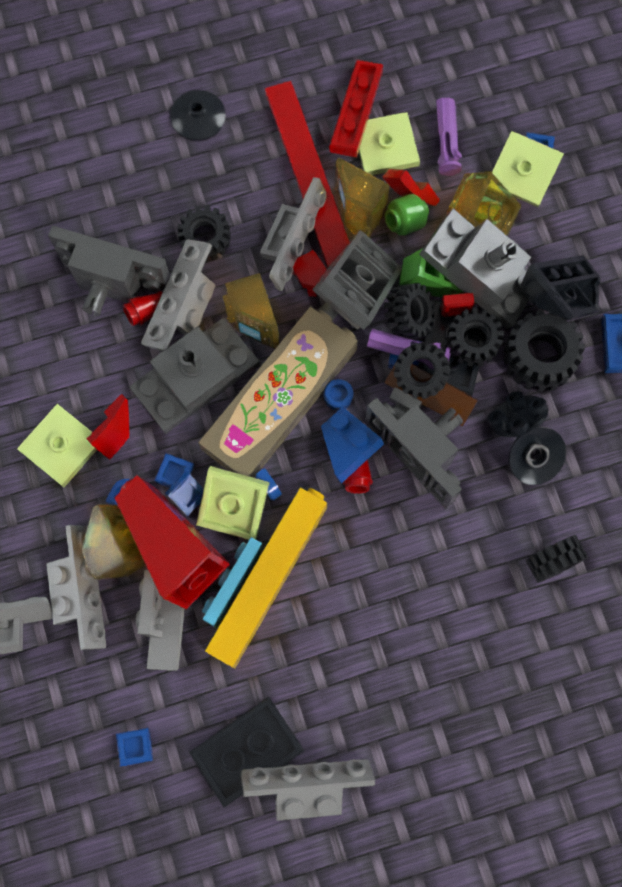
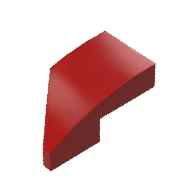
M388 169L382 177L401 196L415 194L425 201L427 205L436 206L440 201L429 183L415 182L407 170Z
M312 250L296 259L293 266V275L303 288H307L309 296L316 297L317 294L313 291V288L327 269L315 251Z
M123 394L104 411L108 418L86 438L93 447L109 460L125 444L130 434L128 400Z

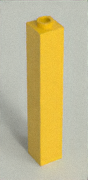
M302 488L299 489L205 652L230 667L236 668L327 509L324 495L312 488H309L308 491Z

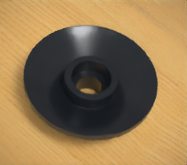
M194 90L181 95L174 102L170 117L173 128L180 136L192 141H203L212 138L220 132L225 123L226 112L222 101L216 95L204 90ZM195 109H202L199 112H193Z
M539 426L528 434L518 436L513 442L508 459L510 470L519 481L525 484H544L553 479L562 469L566 459V445L558 432L549 427ZM536 449V453L530 457L531 452Z

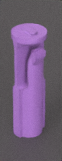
M440 98L436 100L440 144L439 173L445 176H452L460 173L462 170L461 163L457 162V160L459 161L462 158V155L458 151L456 107L453 99Z
M372 329L367 347L399 356L411 344L422 342ZM433 343L441 350V343ZM447 347L445 352L446 358H448V360L451 354L449 353L450 347ZM416 360L419 362H423L429 369H434L432 363L429 360Z

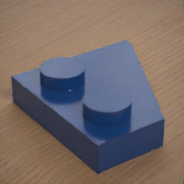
M341 407L321 426L333 470L340 483L344 482L384 445L380 436L344 407Z

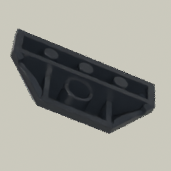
M584 255L533 263L528 267L521 285L526 291L527 299L532 304L537 305L538 308L567 320L588 316L598 311V285H600L601 277Z

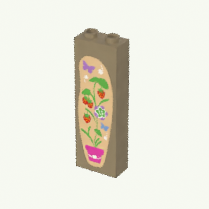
M310 307L198 442L201 451L226 470L255 478L256 473L263 468L321 396L326 385L337 376L357 351L358 340H356L354 333L346 327L340 328L332 322V318L324 311L319 310L317 312Z

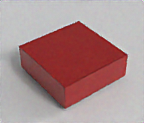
M473 293L443 296L440 306L441 316L462 315V312L465 310L471 313L474 305Z

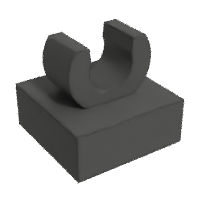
M396 387L389 397L390 402L396 404L394 411L397 414L395 417L397 420L414 405H417L419 408L422 405V401L413 398L409 394L406 395Z

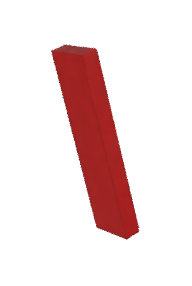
M356 60L329 145L330 153L357 158L383 73V64Z

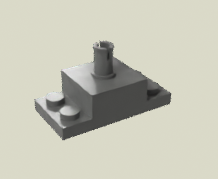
M450 210L419 255L464 293H473L474 301L484 310H487L490 315L494 314L496 320L500 321L506 329L511 328L529 302L525 294L526 291L521 283L526 274L524 268L531 256L488 219L474 227L456 210Z
M53 225L48 234L62 263L69 267L79 288L89 291L82 310L92 315L93 311L94 316L101 315L106 297L128 303V299L137 297L141 284L153 292L164 291L170 278L164 258Z
M359 230L347 247L330 264L313 288V291L326 302L319 310L327 313L332 320L340 314L357 330L360 327L364 330L372 322L401 273L402 267L365 233Z
M222 318L204 332L197 326L150 361L153 369L129 387L162 431L167 434L259 366L260 362L225 318Z
M375 398L367 405L365 423L373 432L381 437L383 443L433 497L447 509L455 502L462 488L459 486L460 481L457 476L450 470L445 471L452 464L459 450L446 436L461 425L463 419L459 414L454 418L456 411L453 408H449L443 416L433 423L417 405H414L397 420L395 418L397 414L388 403L384 402L382 404Z

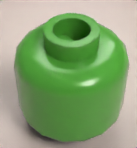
M407 194L392 200L388 204L387 211L385 212V221L392 232L405 236L426 226L429 208L426 202L417 195Z

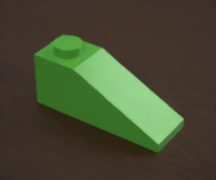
M422 249L403 259L399 285L421 283V285L427 287L426 291H430L431 296L441 298L445 295L464 294L462 290L419 255Z

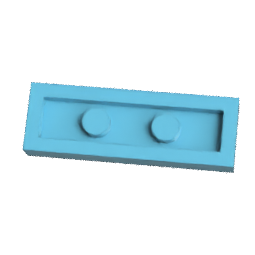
M251 537L247 544L245 542L241 543L234 556L237 562L232 570L226 569L219 580L218 585L221 586V589L217 596H210L203 607L202 612L205 614L203 620L206 623L217 628L263 550L261 542Z

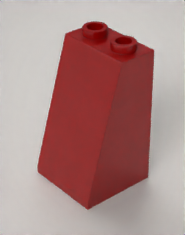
M136 475L121 487L120 493L115 497V500L159 594L164 600L187 609L224 572L230 563L158 489Z

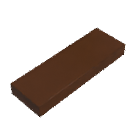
M412 363L410 372L415 380L425 382L432 378L433 374ZM393 366L384 383L392 388L396 387L403 391L396 383L397 379L396 377L394 378L395 367ZM446 383L445 387L435 396H429L426 399H422V397L416 398L422 401L424 406L442 416L449 408H453L456 411L454 418L459 414L463 419V423L460 425L462 427L478 399L449 383Z

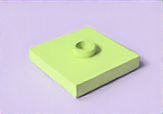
M407 112L368 120L359 149L365 177L386 173L388 169L402 170L420 165Z
M511 131L487 185L539 207L564 153Z
M58 404L17 448L63 487L70 482L97 451L86 439L92 431Z
M210 466L206 476L196 525L250 540L251 537L256 540L270 482Z

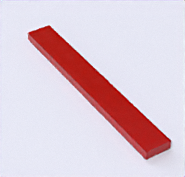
M288 81L265 88V94L302 199H304L314 177L321 180L326 191V201L323 207L319 208L313 230L328 268L347 247L349 239L292 82Z

